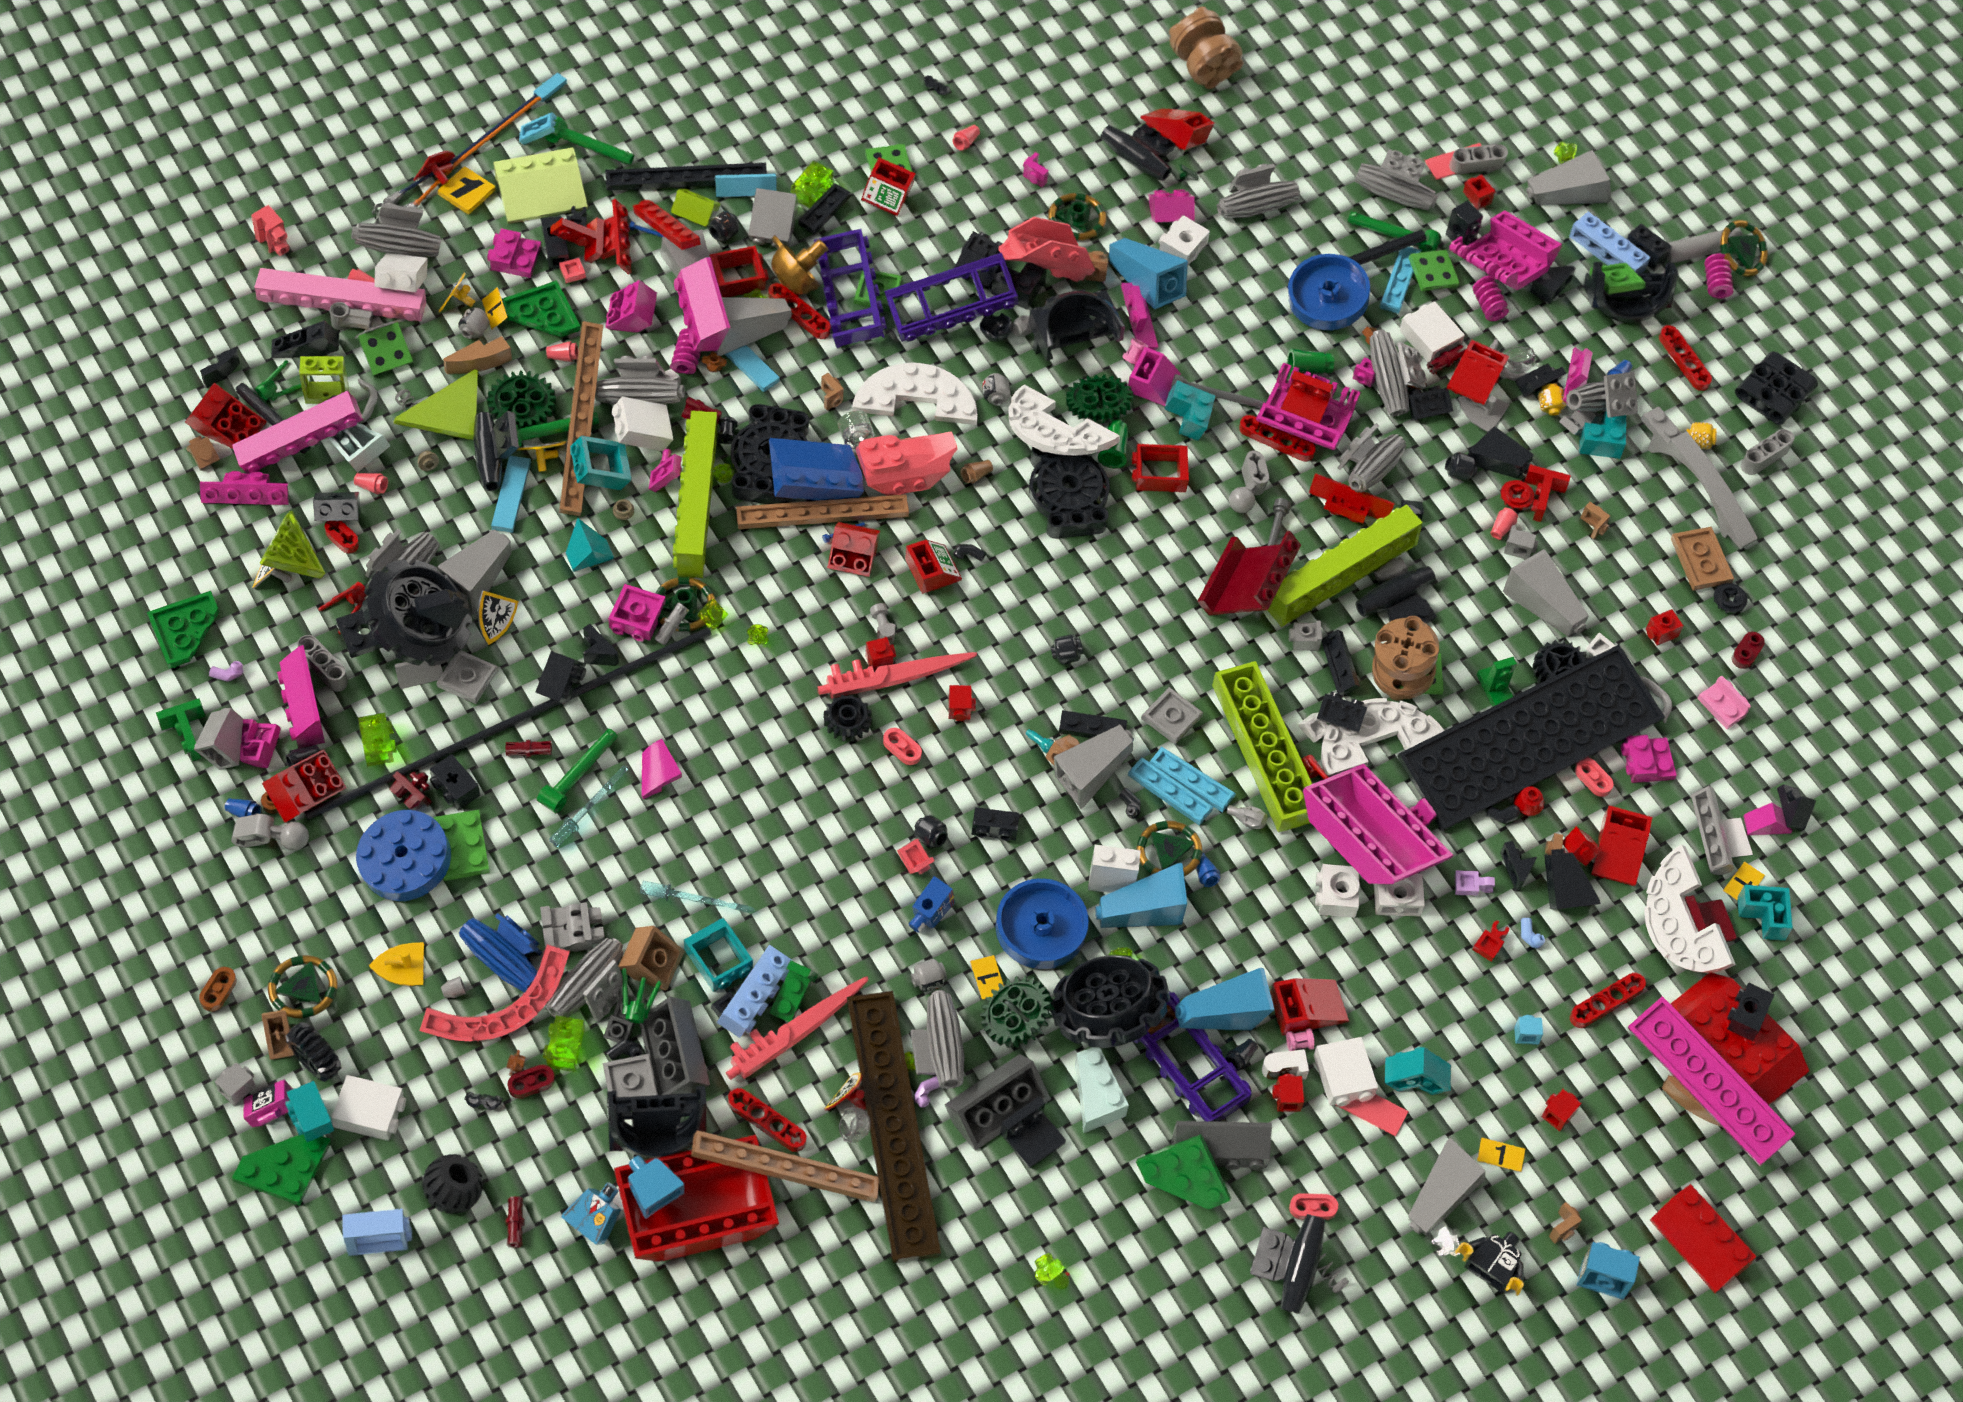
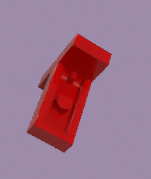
M597 217L585 227L561 218L551 226V234L585 247L584 261L593 263L603 255V219Z
M1530 464L1525 477V483L1537 486L1535 495H1539L1538 500L1534 499L1531 511L1534 512V521H1542L1550 490L1565 493L1571 475Z

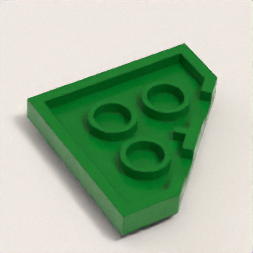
M557 280L502 298L507 314L506 319L558 337H564L581 331L580 324Z
M211 591L147 612L169 669L192 660L219 614L218 606Z
M1202 1134L1136 1160L1145 1183L1206 1209H1211L1231 1200V1196Z
M296 1135L245 1155L235 1170L232 1180L233 1182L300 1206L332 1143L331 1139L321 1136L306 1142L304 1135Z

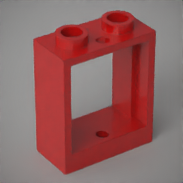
M756 246L709 254L721 297H731L766 290V281H769L767 269L762 267L764 264L761 253L757 252ZM752 263L756 277L730 282L724 281L721 269Z
M1137 444L1136 452H1132V465H1135V469L1132 470V482H1136V490L1187 491L1189 481L1188 446ZM1142 460L1177 462V477L1142 476Z

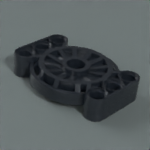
M755 404L750 407L749 425L738 432L731 444L730 461L735 475L732 477L733 497L738 500L761 504L792 503L793 498L775 497L771 460L767 459V455L770 454L769 439L808 441L806 438L809 433L808 414L803 411L763 404Z
M1032 447L1031 464L1034 469L1029 481V496L1036 509L1048 518L1047 535L1053 539L1103 533L1107 528L1108 511L1104 507L1108 500L1110 486L1108 476L1102 466L1090 457L1091 454L1059 455L1041 452L1039 449ZM1065 483H1068L1069 487H1072V489L1066 488Z

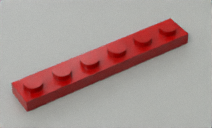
M643 200L639 204L633 205L635 215L681 250L701 245L698 235L654 202Z

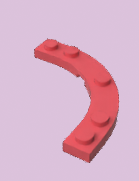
M547 944L540 967L532 984L518 1000L498 1012L478 1017L457 1016L427 1007L420 1031L446 1039L469 1042L494 1039L517 1030L533 1019L551 999L559 985L570 951Z

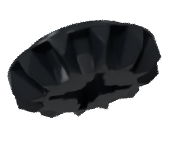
M1732 583L1719 585L1713 594V602L1718 605V609L1722 608L1725 610V613L1732 612L1736 614L1738 611L1742 612L1748 602L1746 592L1740 586ZM1734 597L1733 601L1726 602V598Z

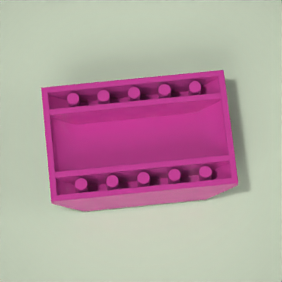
M1365 764L1326 778L1303 789L1309 822L1369 884H1394L1453 857V854Z

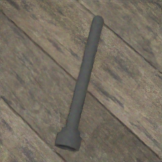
M1177 374L1174 375L1171 385L1172 389L1178 380L1215 395L1216 398L1260 409L1263 403H1266V401L1187 382L1184 376Z
M1278 498L1274 502L1273 511L1275 518L1267 546L1276 545L1283 517L1290 511L1291 503L1286 499Z

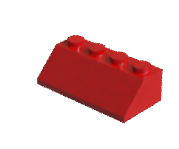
M1689 1184L1676 1194L1650 1219V1222L1714 1293H1717L1749 1268L1757 1257L1692 1184Z

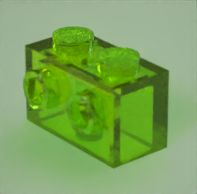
M813 160L791 185V194H796L798 203L810 209L834 184L833 170Z
M385 713L358 717L367 767L394 762L393 753H397L395 739L390 740L389 734H394L391 720L387 721Z
M556 1015L554 1024L550 1023L548 1037L551 1039L549 1045L545 1044L543 1059H546L547 1066L551 1069L576 1071L585 1032L584 1020Z

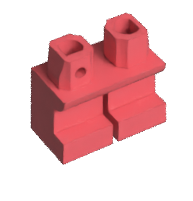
M269 205L251 215L255 238L259 243L267 242L269 253L275 251L279 256H282L290 250L286 241L288 236L284 229L283 220Z

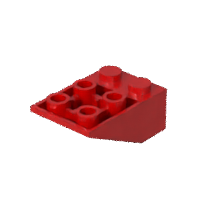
M1161 108L1140 117L1149 127L1155 128L1164 138L1170 139L1182 150L1206 143L1215 124L1201 112Z
M1471 340L1447 385V389L1452 390L1455 394H1461L1475 403L1485 405L1503 373L1509 356Z
M214 383L184 423L201 435L208 436L209 439L233 449V444L259 433L267 421Z
M324 749L277 773L262 783L285 823L347 788Z
M1609 805L1602 819L1597 844L1601 851L1594 858L1591 875L1636 886L1653 817Z
M1293 978L1272 984L1270 994L1282 1036L1286 1035L1287 1032L1298 1033L1306 1031V1029L1313 1030L1349 1022L1336 980Z

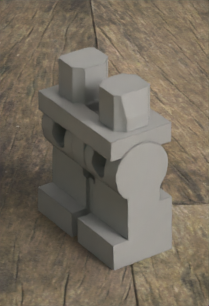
M587 902L561 908L550 909V906L540 907L545 948L548 944L570 952H579L585 949L588 951L593 949L592 944H598L604 940L603 927L590 928V924L602 922L600 907L587 908Z

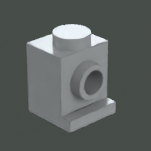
M1512 525L1504 554L1528 559L1531 552H1536L1539 541L1535 540L1536 535L1530 534L1527 531L1516 530V526Z
M1316 621V623H1294L1293 628L1289 629V642H1292L1293 650L1319 651L1322 641L1321 621Z

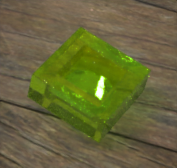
M712 599L697 615L711 630H715L729 614L715 599Z

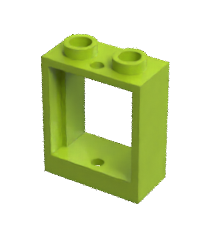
M300 356L299 375L305 404H320L333 395L349 391L344 356ZM339 375L340 382H311L310 376Z

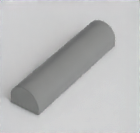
M1739 227L1735 228L1729 234V237L1743 236ZM1723 230L1669 242L1672 248L1667 258L1668 262L1676 263L1721 252L1720 239Z
M1707 786L1691 794L1710 873L1723 875L1731 872L1734 869L1714 788Z

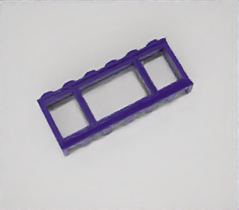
M862 229L818 238L828 247V251L818 259L821 269L820 274L824 284L823 289L827 300V309L830 315V324L836 349L843 345L881 336L885 338L883 329H887L885 318L880 317L883 307L881 300L877 301L876 298L880 296L877 284L873 283V280H877L874 268H870V264H873L871 252H867L866 249L870 248L868 236H863ZM859 247L861 263L830 270L827 253ZM863 270L871 308L839 315L832 277ZM873 316L874 324L842 331L841 323Z
M1002 253L885 291L886 300L901 342H910L922 335H932L937 330L943 328L950 329L962 322H972L977 317L983 315L990 316L998 310H1008L1018 304V296ZM1000 265L1009 292L986 298L977 272H986L989 268ZM969 274H971L980 301L931 316L923 291H928L930 287L935 285H947L951 280L960 277L962 279L968 278ZM916 292L926 319L902 326L893 299L902 296L907 298L911 296V293Z
M1169 991L1170 1001L1166 1005H1169L1175 1012V1006L1180 1003V1000L1174 992ZM1178 1019L1173 1020L1152 1035L1147 1031L1145 1036L1134 1041L1136 1044L1141 1041L1147 1048L1146 1057L1149 1061L1155 1059L1161 1066V1076L1164 1079L1170 1077L1175 1083V1094L1178 1097L1184 1095L1190 1102L1188 1109L1192 1115L1198 1113L1204 1121L1220 1122L1249 1103L1252 1095L1250 1085L1245 1080L1242 1081L1237 1075L1236 1068L1232 1063L1225 1060L1221 1049L1217 1045L1212 1044L1208 1039L1205 1029L1185 1028L1217 1068L1192 1085L1189 1084L1157 1044L1158 1040L1180 1027ZM1223 1074L1239 1095L1212 1112L1197 1094V1091Z

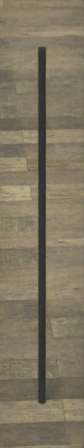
M704 628L574 688L569 700L712 635L710 628ZM553 699L543 702L304 812L307 820L313 819L395 781L396 779L393 775L397 771L401 775L406 776L562 704V702Z

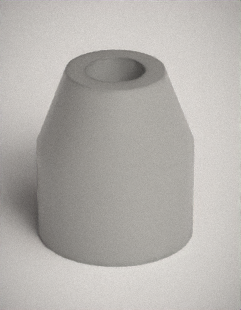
M460 976L448 980L441 986L444 998H456L466 994L465 986Z

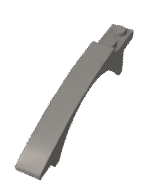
M1660 407L1643 414L1641 420L1653 433L1648 450L1651 453L1661 452L1671 455L1693 472L1713 503L1719 520L1721 535L1724 538L1729 536L1740 549L1757 541V536L1731 490L1687 431L1682 433Z

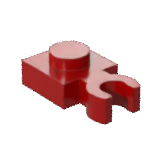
M1498 920L1493 923L1490 932L1485 929L1472 949L1491 962L1503 947L1505 941L1502 939L1509 932V927H1506L1504 931L1497 930Z

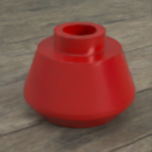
M1526 787L1515 795L1514 804L1520 808L1522 814L1534 816L1543 810L1544 799L1539 789Z

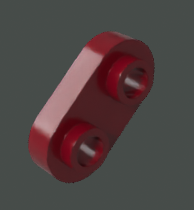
M1757 632L1745 634L1731 658L1736 667L1740 669L1751 667L1764 647L1765 640L1763 636Z
M538 1065L515 1073L508 1079V1092L512 1097L521 1099L547 1090L554 1083V1072L547 1065ZM545 1077L547 1079L544 1082H540L539 1078ZM518 1085L524 1086L522 1090L516 1089Z

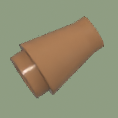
M990 460L967 463L961 468V476L966 483L974 484L986 474L992 472L993 465Z

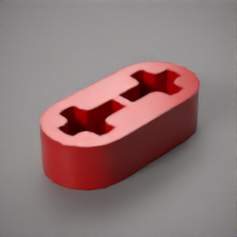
M342 520L327 521L325 523L326 536L342 552L350 554L358 550V536ZM331 528H339V533L336 530L331 531ZM344 539H346L348 542H353V543H352L351 545H350L349 543H346V544H345V540H344Z

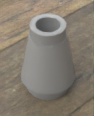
M1394 557L1375 571L1374 575L1378 583H1382L1408 572L1401 557L1397 559Z

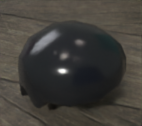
M1002 312L999 316L993 314L985 316L979 324L982 334L991 342H1000L1007 339L1013 330L1011 318Z

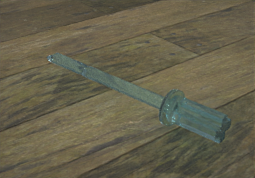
M623 765L572 819L565 817L563 825L549 838L550 843H553L558 848L572 832H577L579 830L577 823L627 772L629 767Z
M643 880L641 884L640 894L664 898L667 902L669 896L714 906H728L731 909L743 912L755 911L753 907L748 905L727 903L715 898L671 890V883L664 885Z

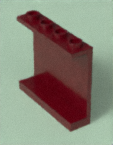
M1291 531L1286 532L1281 543L1278 545L1246 548L1238 537H1231L1197 602L1208 615L1268 610L1301 544Z

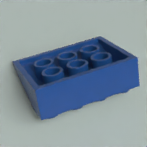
M777 438L769 439L775 497L836 500L859 498L864 492L862 472L850 445Z

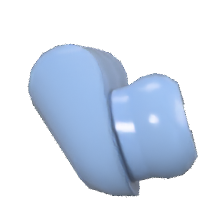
M1522 918L1521 938L1532 948H1540L1545 943V937L1533 932L1531 918Z

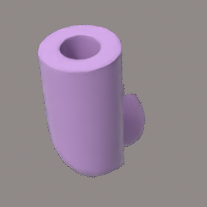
M234 661L231 663L230 668L226 670L212 666L209 676L229 682L242 675L244 671L242 669L243 664L239 661Z
M937 1076L920 1084L914 1095V1101L918 1103L919 1107H926L930 1102L929 1097H927L929 1092L940 1087Z

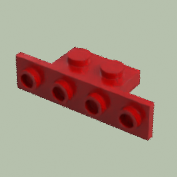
M613 199V216L604 220L603 255L600 258L604 260L616 254L617 265L627 274H631L632 259L630 256L631 244L628 234L630 231L627 221L628 210L617 199Z
M1316 473L1309 490L1310 494L1326 499L1324 509L1328 510L1331 514L1345 516L1350 521L1356 523H1364L1367 515L1376 519L1385 518L1390 515L1395 504L1367 492H1356L1348 485Z

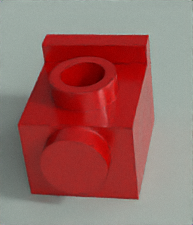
M1479 175L1465 182L1463 193L1474 207L1479 210L1492 204L1495 190L1483 175Z

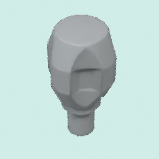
M1028 315L1015 319L1012 330L1014 335L1026 336L1032 333L1028 323Z
M1231 805L1227 809V814L1235 816L1246 827L1262 829L1266 825L1267 814L1256 807L1237 808Z

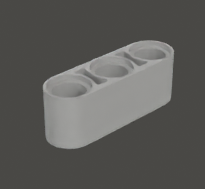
M1501 144L1459 148L1454 151L1449 168L1455 174L1498 170L1503 167L1508 150Z
M1781 429L1750 448L1741 463V470L1745 474L1755 475L1785 456L1794 441L1793 433L1787 429Z
M302 636L298 640L297 645H304L308 667L332 691L344 690L348 685L344 666L314 636Z

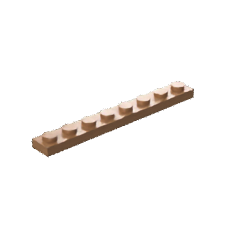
M904 494L736 507L738 529L909 517L907 495Z
M696 1131L694 1134L691 1154L693 1157L870 1202H875L878 1197L879 1179L877 1176L701 1131Z

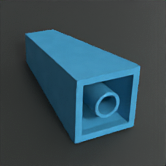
M1127 238L1109 244V263L1129 283H1132L1133 286H1139L1142 297L1154 309L1186 297L1188 266L1186 259Z
M1177 863L1102 896L1099 906L1095 907L1096 920H1100V927L1182 925L1187 907L1183 864Z
M1264 968L1255 969L1186 996L1175 1006V1014L1180 1028L1254 1029L1274 1011Z

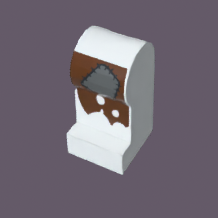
M1305 1049L1269 1054L1265 1057L1262 1066L1263 1075L1271 1080L1278 1079L1279 1076L1284 1074L1302 1076V1080H1306L1309 1072Z

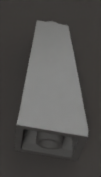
M1593 150L1527 179V195L1530 199H1534L1537 205L1611 202L1610 178Z
M702 229L692 231L700 237L701 245L681 250L667 238L662 237L661 257L676 278L681 269L706 257H710Z
M722 297L730 329L718 351H715L717 356H722L786 328L788 319H791L792 315L791 308L786 300Z
M495 529L438 566V572L443 575L447 574L460 587L462 594L467 597L472 615L478 610L482 590L487 592L490 590L511 555L510 539L505 534L498 533Z
M1544 549L1511 568L1503 589L1505 595L1566 636H1570L1573 633L1578 634L1585 629L1589 616Z
M1121 725L1054 757L1055 777L1080 809L1091 800L1133 751L1134 738L1130 731L1124 730Z
M1451 1138L1446 1141L1408 1215V1219L1411 1222L1409 1226L1418 1235L1421 1232L1425 1236L1431 1233L1485 1180V1170Z

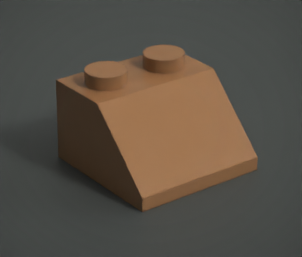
M654 925L638 927L635 929L618 967L621 970L626 968L627 975L639 982L645 977V984L653 987L656 986L658 981H661L659 989L667 990L685 950Z

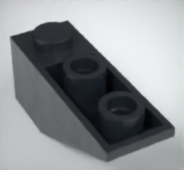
M325 320L272 339L271 357L293 358L300 356H324L339 350V333Z

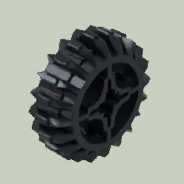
M1556 640L1552 644L1547 642L1544 647L1539 648L1533 659L1532 669L1534 670V677H1538L1537 681L1540 684L1590 658H1586V652H1580V646L1575 648L1573 642L1569 643V645L1564 640L1560 644Z
M301 1022L291 1028L285 1035L286 1043L298 1061L318 1080L326 1082L337 1075L338 1071L342 1069L341 1061L330 1044L309 1024Z

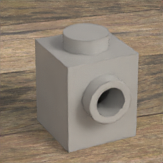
M237 1062L231 1067L225 1068L220 1077L214 1081L218 1092L233 1106L256 1087L253 1080L255 1076L252 1071L246 1066L242 1068Z

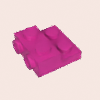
M501 229L499 234L495 233L493 238L494 249H489L487 261H490L491 270L531 278L542 247L541 241L521 238V232Z
M624 584L608 618L609 628L617 635L627 633L632 635L633 639L642 642L644 639L650 641L658 625V617L666 602V597Z
M1637 735L1626 738L1624 743L1621 744L1622 755L1626 757L1627 761L1626 772L1627 775H1630L1632 783L1675 780L1677 775L1667 738L1649 739L1648 735Z

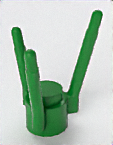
M287 360L266 380L255 387L256 392L264 401H267L269 398L275 401L278 397L302 388L300 383L276 393L278 387L272 380L288 364Z
M623 968L622 1015H626L625 1020L628 1022L643 1024L644 1019H648L650 1008L659 991L661 981L656 983L644 1008L645 1004L641 1002L646 978L643 977L639 986L637 1000L631 1001L629 1005L627 969Z

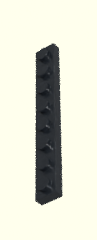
M766 162L605 170L607 191L716 186L715 175L767 174Z

